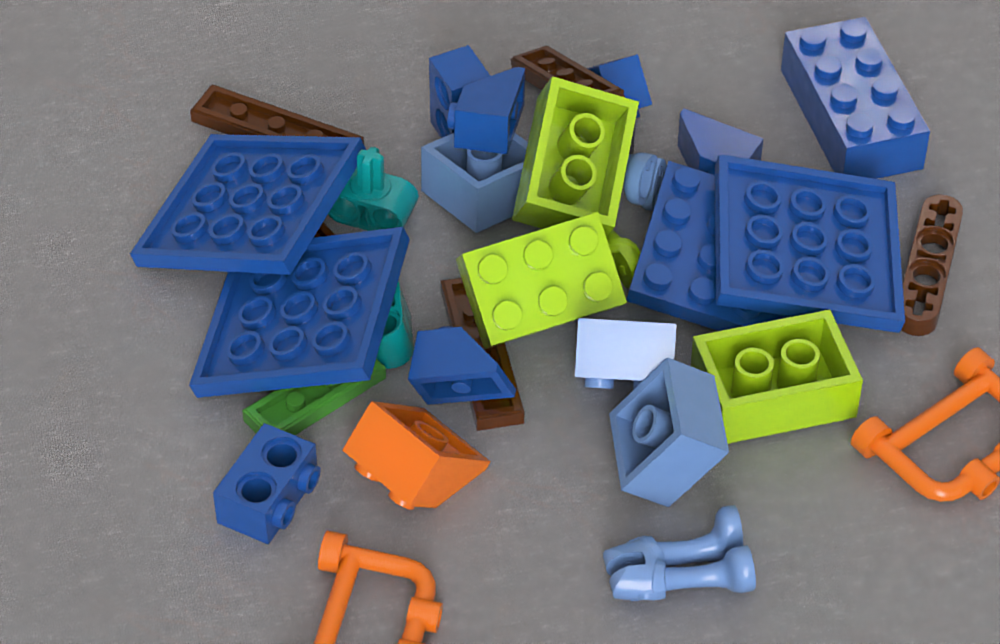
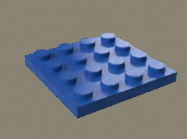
M211 134L130 252L135 265L147 268L291 275L357 168V154L361 149L366 150L361 137Z
M724 154L718 155L715 164L716 305L791 317L830 309L837 324L900 333L905 323L895 182Z
M668 161L627 294V302L717 331L791 317L716 305L715 175Z
M404 227L315 237L310 242L291 275L228 272L189 384L195 396L201 398L369 381L410 241Z

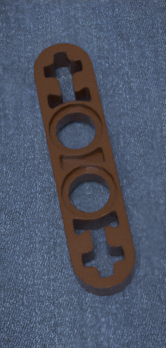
M937 194L930 196L922 205L903 281L905 323L901 330L912 336L928 335L935 330L938 323L963 215V207L960 202L948 195ZM937 215L946 216L943 227L935 226ZM936 243L941 245L945 251L931 253L925 250L922 245ZM929 275L936 279L937 283L934 285H923L918 283L914 277ZM916 301L925 303L922 315L913 314Z

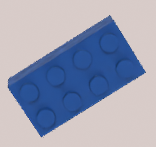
M866 17L785 32L781 72L834 172L878 179L924 169L930 130Z

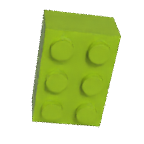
M552 76L537 97L512 220L544 229L598 212L605 235L607 236L615 228L639 102Z
M598 212L469 251L456 258L484 349L627 304Z
M830 309L693 336L690 366L715 376L728 444L857 418L863 379Z

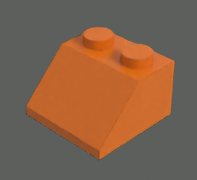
M376 401L370 402L342 449L343 452L357 462L354 467L361 475L372 481H380L390 490L388 493L389 498L396 504L409 510H413L414 507L437 508L484 472L491 462L425 408Z

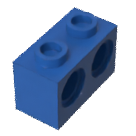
M469 45L429 58L430 122L441 138L454 133V129H448L447 126L448 111L451 102H458L464 85L490 76Z
M264 423L213 492L217 523L269 545L279 529L284 530L288 527L293 519L296 505L305 493L310 494L318 483L321 469L317 466L316 444Z

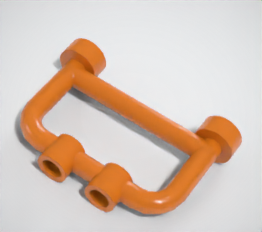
M980 347L971 349L960 359L954 369V376L964 385L894 432L878 416L870 417L854 432L850 442L851 445L865 458L877 455L916 492L927 499L939 502L954 501L969 492H972L980 500L987 498L1000 483V477L996 475L1000 471V442L992 453L982 460L975 458L961 470L959 476L949 482H939L930 478L901 450L986 392L1000 403V377L992 371L995 364L994 359Z
M329 530L325 532L319 552L318 570L336 573L313 644L336 643L359 568L410 579L415 584L416 591L414 597L410 600L405 628L398 644H424L422 640L425 631L438 632L443 603L434 601L436 582L431 571L426 566L408 557L348 545L347 534Z

